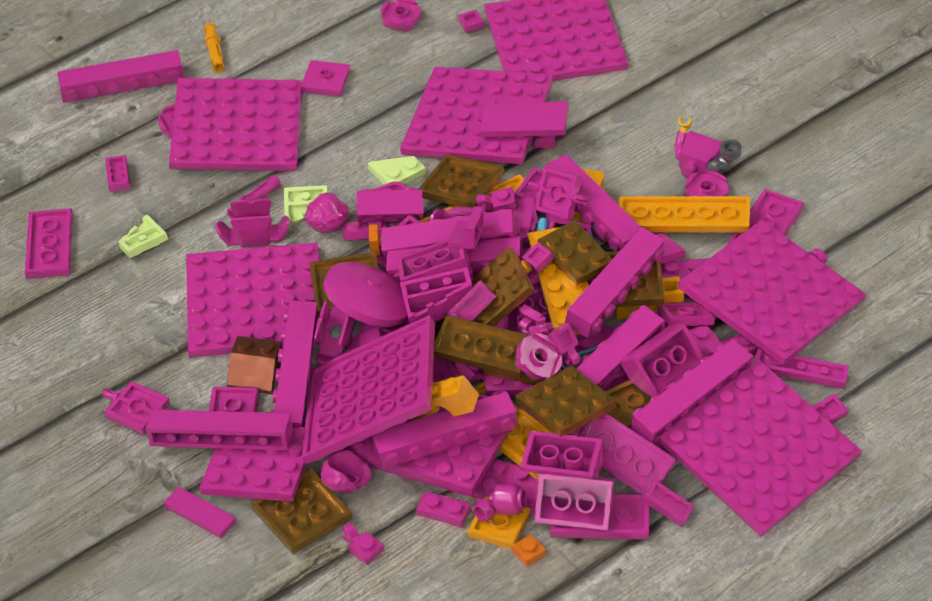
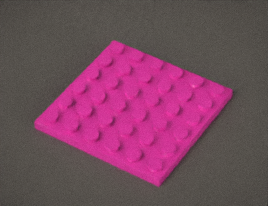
M509 0L484 4V12L503 71L553 75V80L557 81L628 70V61L605 0Z
M434 67L400 147L401 155L444 158L446 154L478 161L523 164L533 136L480 137L484 105L488 103L546 102L554 82L553 75Z
M178 78L169 169L297 171L301 80Z
M760 220L682 278L677 288L782 365H785L852 311L866 297L865 292L763 220Z
M318 242L186 254L189 357L231 354L237 336L281 342V330L286 329V323L283 321L284 309L289 308V301L315 302L310 262L319 261ZM316 341L314 342V346H320V345H321L320 343H318V342H316Z
M431 315L311 369L302 459L306 464L315 460H321L324 456L341 451L356 442H362L365 438L382 433L397 424H403L407 420L423 415L432 409L435 321Z
M759 359L659 436L658 442L760 537L768 533L859 458L862 453L860 448Z

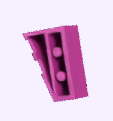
M464 267L400 282L409 324L429 315L432 316L435 322L449 315L448 311L472 288L468 268Z

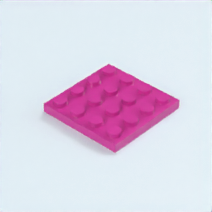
M293 426L294 432L288 450L215 448L199 487L201 494L293 502L307 465L302 459L305 427Z

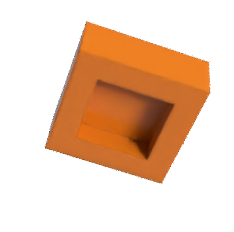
M378 224L369 225V245L371 252H376V256L380 255L382 233H379Z
M532 534L511 546L512 553L525 567L546 556V549Z

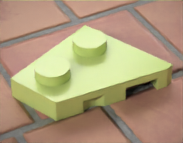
M414 156L368 163V170L384 185L394 181L405 185L426 174V167Z
M327 185L284 188V216L289 217V226L305 219L307 205L314 201L319 194L328 193Z
M148 215L142 218L143 223L139 227L134 226L127 235L118 241L120 249L129 258L138 256L142 252L168 240L167 233Z

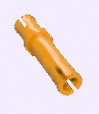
M207 23L203 28L205 45L209 50L212 70L216 73H221L225 69L220 48L221 40L219 35H217L216 25Z

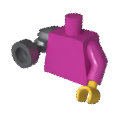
M683 115L679 116L678 122L681 129L677 132L674 149L676 158L679 160V168L682 169L681 173L684 177L688 178L696 172L706 174V171H715L720 174L725 173L728 170L727 168L741 156L742 145L738 141L729 139L721 142L693 131L686 133L687 129L692 126L691 118L689 117L687 124H682Z

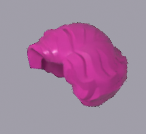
M321 193L314 201L307 205V211L305 212L306 223L320 233L337 231L342 228L349 218L348 206L333 193Z
M349 449L331 454L325 459L321 468L323 484L331 490L342 494H349L359 490L361 487L366 486L371 478V470L368 464L363 462L357 453Z

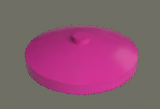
M342 262L329 269L324 279L325 292L332 303L345 314L363 323L378 327L398 326L408 318L400 283L392 276L375 267L357 262Z

